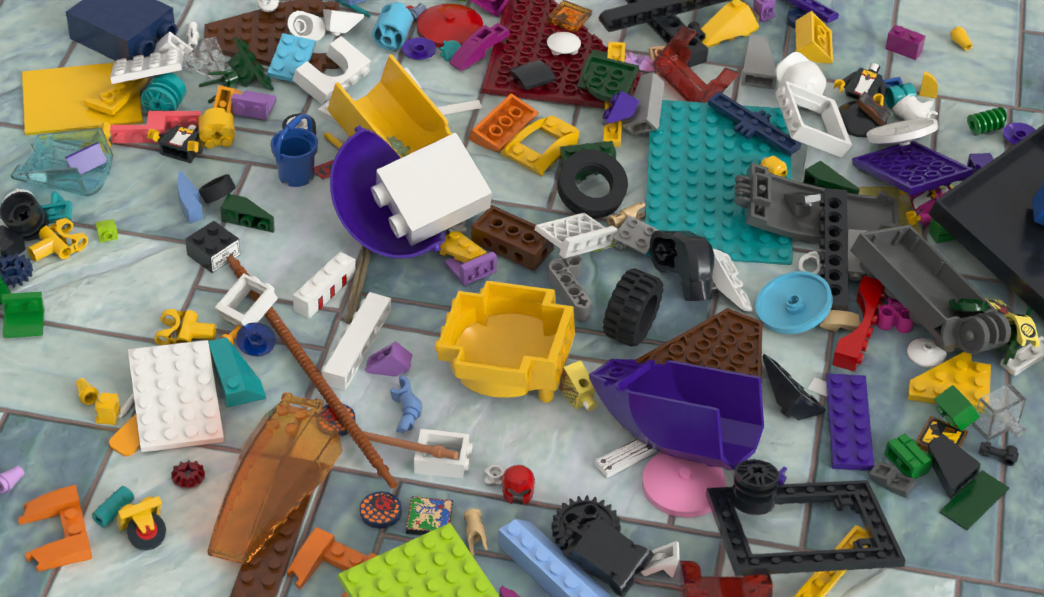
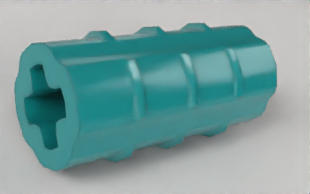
M121 486L92 513L93 520L101 527H106L111 521H114L118 511L123 506L130 504L135 499L134 494L127 487Z

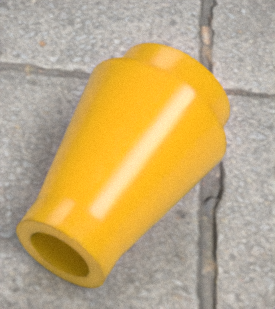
M958 26L950 32L951 40L965 51L973 46L964 28Z
M84 378L76 381L75 386L80 402L86 405L94 404L98 400V390Z

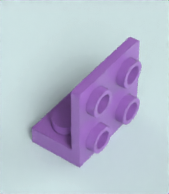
M492 251L466 263L455 260L452 257L445 260V264L465 286L496 273L497 255Z

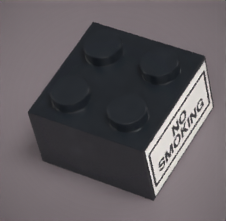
M215 221L210 222L185 238L187 255L211 273L229 263L227 261L229 255H233L234 258L240 255L239 238Z

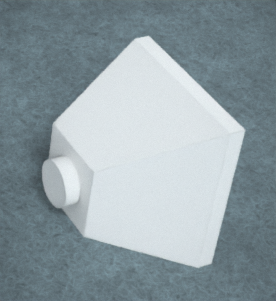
M323 10L325 30L331 31L330 34L332 35L348 32L364 18V14Z

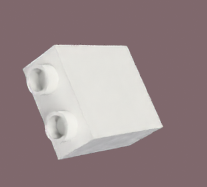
M457 133L377 169L376 185L371 187L372 195L378 206L381 208L388 205L393 216L389 217L388 220L396 237L400 238L405 235L411 246L489 209L492 198L490 188Z

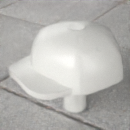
M792 52L780 61L775 68L778 88H780L784 81H788L823 95L827 84L824 74L813 61L808 60L801 53Z

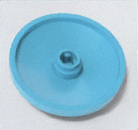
M804 271L782 274L769 281L761 289L756 299V312L763 325L773 332L781 334L801 333L817 326L827 317L833 304L832 292L828 283L817 274Z

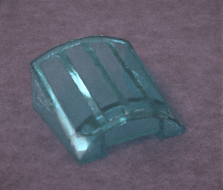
M102 128L38 134L31 144L34 151L25 164L16 166L10 176L16 181L89 197L96 194L105 184L110 173L113 153ZM98 142L107 160L106 163L80 175L77 167H68L65 157Z

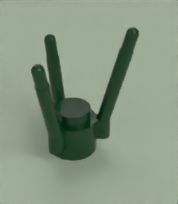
M232 69L209 72L208 75L223 76L219 79L201 83L199 87L222 82L224 86L236 88V84L239 83V77L235 70L232 71ZM216 95L213 96L211 99H209V100H208V103H211L212 101H214L215 98H216Z

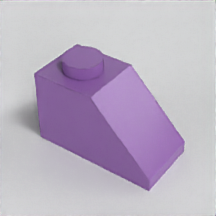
M395 341L369 356L365 371L370 374L396 377L409 370L412 354Z

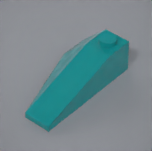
M228 338L208 341L226 407L266 399L261 380Z

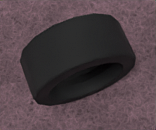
M226 174L203 185L199 189V193L207 204L228 195L236 186L230 175Z

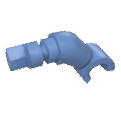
M402 375L399 377L401 389H390L392 399L400 402L403 407V415L396 429V432L399 433L412 430L416 419L420 417L422 412L421 401L412 393L409 379Z

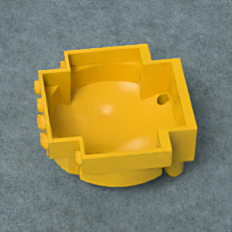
M486 281L484 288L480 289L479 294L458 291L456 298L452 300L451 311L447 312L446 324L441 327L440 339L436 340L435 343L438 360L448 361L456 378H460L461 383L465 387L479 394L509 398L523 396L528 391L538 390L539 399L542 402L548 403L554 398V391H557L575 336L573 306L556 304L555 290Z

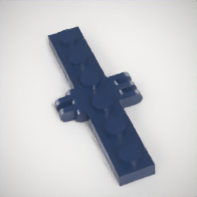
M720 91L708 99L707 105L737 123L734 131L739 132L741 136L745 135L747 140L756 135L788 157H791L801 149L802 143L792 139L791 136L769 123L771 115L769 113L766 114V111L751 112Z

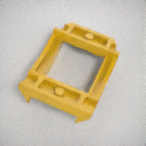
M551 115L537 120L519 131L500 151V154L543 176L544 171L559 159L561 146L578 145L579 130ZM538 129L558 139L542 155L521 144L527 136Z

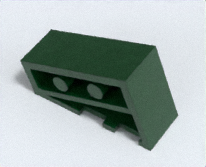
M613 141L560 147L559 164L561 168L571 155L582 150L602 151L616 159ZM591 170L582 171L575 176V180L580 179L582 181L586 179V176L592 174L599 175L600 173Z

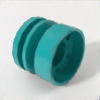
M171 72L154 75L142 93L141 103L147 112L176 111L187 93L186 86L177 75Z

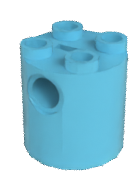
M401 2L384 6L372 31L375 43L386 50H397L402 47L413 22L411 12Z

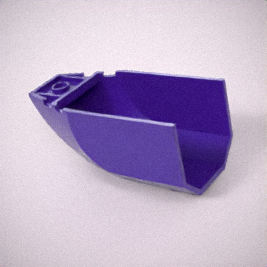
M611 359L589 374V379L596 393L613 417L633 436L657 451L676 458L707 464L710 467H721L725 470H735L740 462L747 460L756 452L764 428L761 377L678 361L666 360V364H655V360L637 363L633 359Z

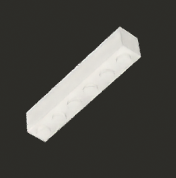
M369 292L366 299L361 301L360 309L354 313L351 324H348L345 329L344 336L339 338L337 348L331 352L328 363L322 367L321 375L329 386L346 391L391 313V298Z

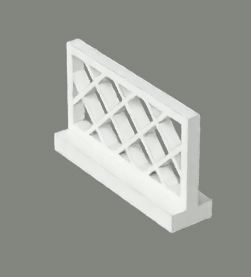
M586 213L538 224L534 229L561 249L559 255L564 259L613 245V236L618 231L614 226L605 228Z

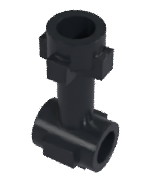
M986 441L981 442L979 453L982 456L987 457L988 454L1002 457L1003 463L1008 466H1013L1018 460L1019 453L1015 446L1009 445L1003 450L991 446V442Z

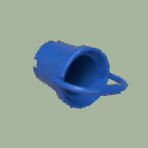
M301 114L292 119L285 126V129L273 136L270 146L276 159L280 181L283 184V180L288 182V186L291 187L307 185L311 177L313 180L314 159L318 150V139L312 133L311 118L307 114ZM302 119L307 120L308 129L296 126Z

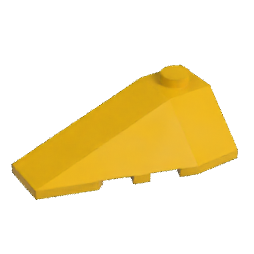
M733 0L726 4L701 28L706 34V38L701 42L707 48L720 44V41L728 39L732 41L737 36H749L759 29V25L747 4L740 0Z

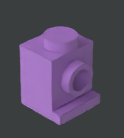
M754 0L753 10L759 15V20L762 23L775 18V0Z

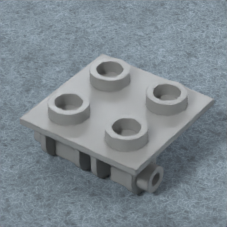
M629 215L615 233L613 239L617 240L616 248L618 250H624L629 246L646 254L650 249L651 235L654 231H658V229Z

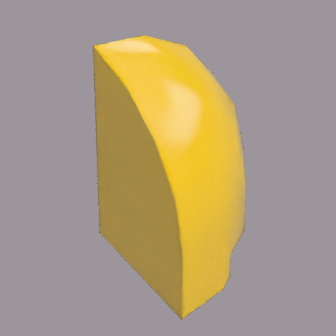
M924 71L919 96L936 99L938 93L937 80L931 73Z

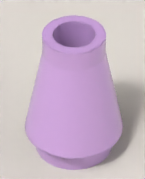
M16 466L13 469L0 473L1 494L4 492L8 493L24 476V471L21 467Z

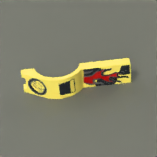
M985 298L996 309V312H1000L1007 318L1009 324L1017 326V342L1021 346H1025L1026 340H1030L1034 347H1039V338L1035 323L1031 317L1014 314L1002 300Z

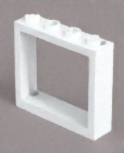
M784 81L775 94L791 138L842 158L851 148L852 143L835 100ZM797 105L820 113L828 134L804 125Z

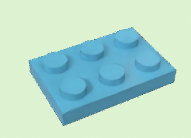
M283 33L267 72L268 76L294 82L295 70L305 62L310 61L316 45L315 40Z

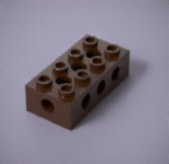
M493 205L471 226V241L533 271L554 250V244L534 230L535 224Z

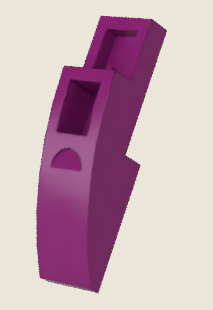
M499 23L490 28L484 25L461 45L449 64L459 71H463L485 57V50L509 36V29Z

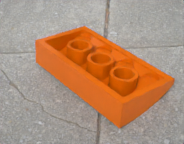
M511 93L472 129L469 140L486 149L499 152L539 112Z

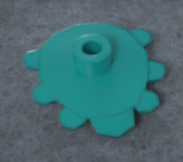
M454 40L443 41L444 45L440 48V51H443L440 56L444 57L446 62H450L454 54L461 47V44Z

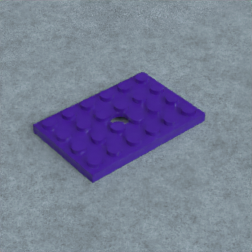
M911 141L908 145L900 146L898 144L852 158V164L860 170L889 183V185L911 196L919 195L923 191L935 190L939 186H948L955 181H964L974 174L973 168L916 141Z

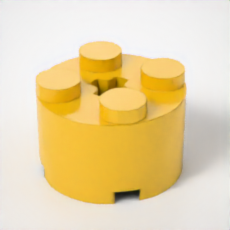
M211 108L204 111L202 116H199V138L202 140L205 148L211 149L214 146L230 147L233 144L235 126L232 113H227L222 108Z

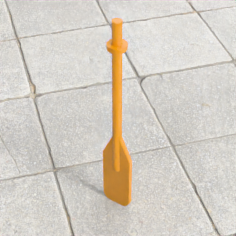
M237 325L228 335L223 334L220 339L227 337L234 346V339L243 331V327ZM136 414L109 440L110 448L123 456H131L140 448Z

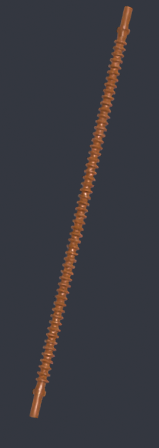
M233 255L228 256L229 266L231 270H234V274L238 279L243 274L250 276L245 268L240 265L239 260L235 259ZM253 290L248 293L254 302L261 296V294ZM271 306L264 314L265 318L270 322V325L275 329V332L280 336V339H282L295 357L300 367H302L313 385L318 389L323 399L331 407L336 417L339 418L344 428L350 433V436L361 449L364 456H366V459L369 460L373 468H376L377 474L384 478L391 489L395 488L397 482L390 474L389 467L384 465L383 459L380 458V455L369 442V439L361 431V428L358 427L353 417L350 416L345 406L342 405L337 395L334 394V391L326 383L324 377L321 376V373L313 365L311 359L308 358V355L303 351V348L298 344V341L293 337V334H291L288 327H286L285 323H283Z

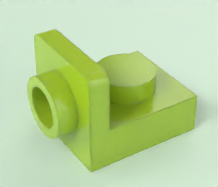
M114 219L95 222L100 243L118 239Z

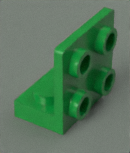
M42 292L2 294L1 300L4 309L3 338L42 336L45 313Z

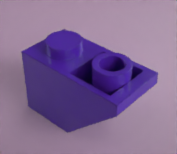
M623 91L613 94L609 102L611 106L605 110L602 116L604 119L602 125L606 126L632 117L640 101Z

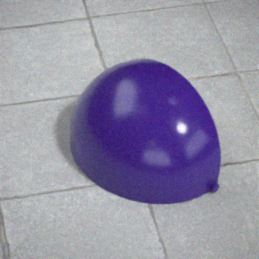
M361 126L354 129L356 133L348 138L338 150L330 173L331 198L341 223L361 245L385 257L411 259L431 251L437 253L441 250L440 245L446 240L445 230L413 246L410 245L405 235L397 238L388 220L393 214L388 205L381 208L378 206L372 195L371 187L376 185V170L401 159V157L378 134Z

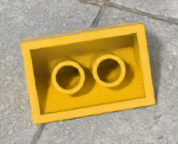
M812 11L796 20V52L801 53L808 60L815 63L831 64L833 62L832 31Z

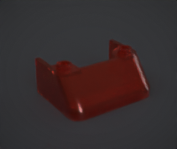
M682 26L654 60V69L687 102L706 103L717 92L723 93L739 73L725 67L718 77L711 80L707 85L686 65L692 56L691 50L686 45L697 32Z

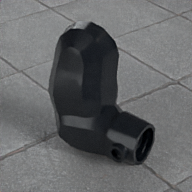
M654 231L650 239V255L655 268L658 271L679 273L682 279L681 285L685 301L712 299V293L716 292V285L712 279L714 251L707 239L691 231Z

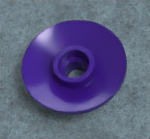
M417 37L407 40L403 44L402 50L408 58L424 60L435 54L436 45L430 39Z
M1010 123L1005 126L1003 136L1009 143L1015 145L1036 129L1025 123Z

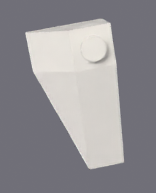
M713 248L714 269L712 279L716 288L742 310L750 313L754 310L748 295L741 289L743 283L736 277L739 273L730 256Z

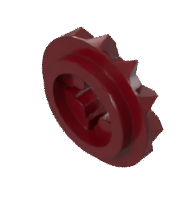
M188 459L187 462L183 463L180 461L178 466L173 467L171 477L177 486L191 488L203 481L205 471L203 465H199L197 461L191 462ZM190 470L191 472L187 478L185 473L186 471Z

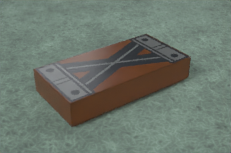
M865 91L856 102L880 126L884 125L890 116V113Z

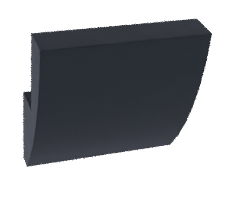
M540 60L509 69L510 76L517 79L518 86L525 90L557 81L550 68Z

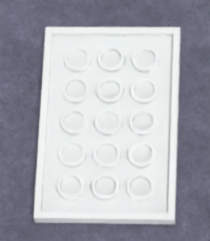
M208 340L128 349L141 452L224 442Z

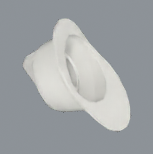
M303 11L293 12L289 16L287 26L292 35L315 41L320 40L324 36L325 24L320 17Z

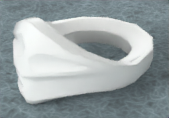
M812 251L803 255L798 262V270L807 272L802 265L804 261L810 259L817 262V269L811 273L818 275L820 267H823V264L819 263L820 256L818 252Z

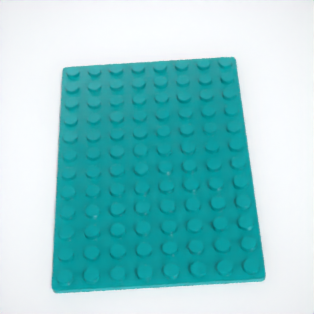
M662 100L659 128L649 132L645 223L658 230L691 231L698 236L706 238L712 245V248L728 254L732 261L791 265L793 261L792 238L746 224L745 208L736 205L734 202L736 198L735 177L738 175L746 176V171L751 163L760 165L764 158L776 156L787 165V175L785 178L791 179V157H788L756 135L747 140L745 135L741 136L739 132L734 131L737 123L713 109L707 103ZM742 105L751 112L766 111V114L769 113L771 115L769 123L790 136L781 108ZM650 249L645 255H650Z

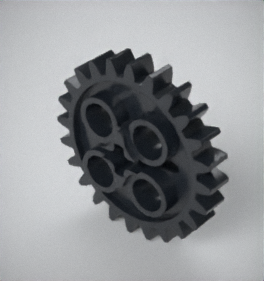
M586 495L585 500H581L580 496H577L576 502L570 498L569 505L562 503V509L557 508L556 515H553L552 536L555 537L556 544H559V540L563 538L564 531L566 530L565 526L575 521L581 513L586 516V519L581 523L580 530L587 521L593 523L597 517L619 532L621 528L620 517H617V511L612 510L611 504L605 506L604 499L597 502L596 496L592 501L589 500L588 495ZM574 538L569 539L566 546H560V549L568 548Z

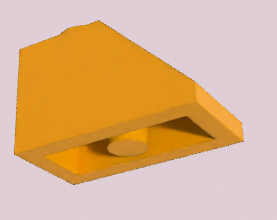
M218 85L213 108L225 109V112H230L234 115L232 96L233 94L241 95V91Z

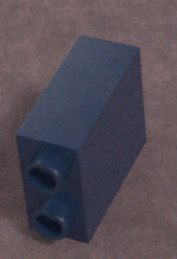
M81 0L66 11L70 39L114 61L119 59L133 60V57L139 55L148 57L155 51L156 43L169 31L175 36L177 33L173 7L158 0Z

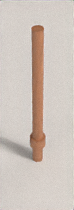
M363 431L369 441L431 454L433 457L440 459L445 457L457 460L459 456L457 451L445 449L444 446H429Z

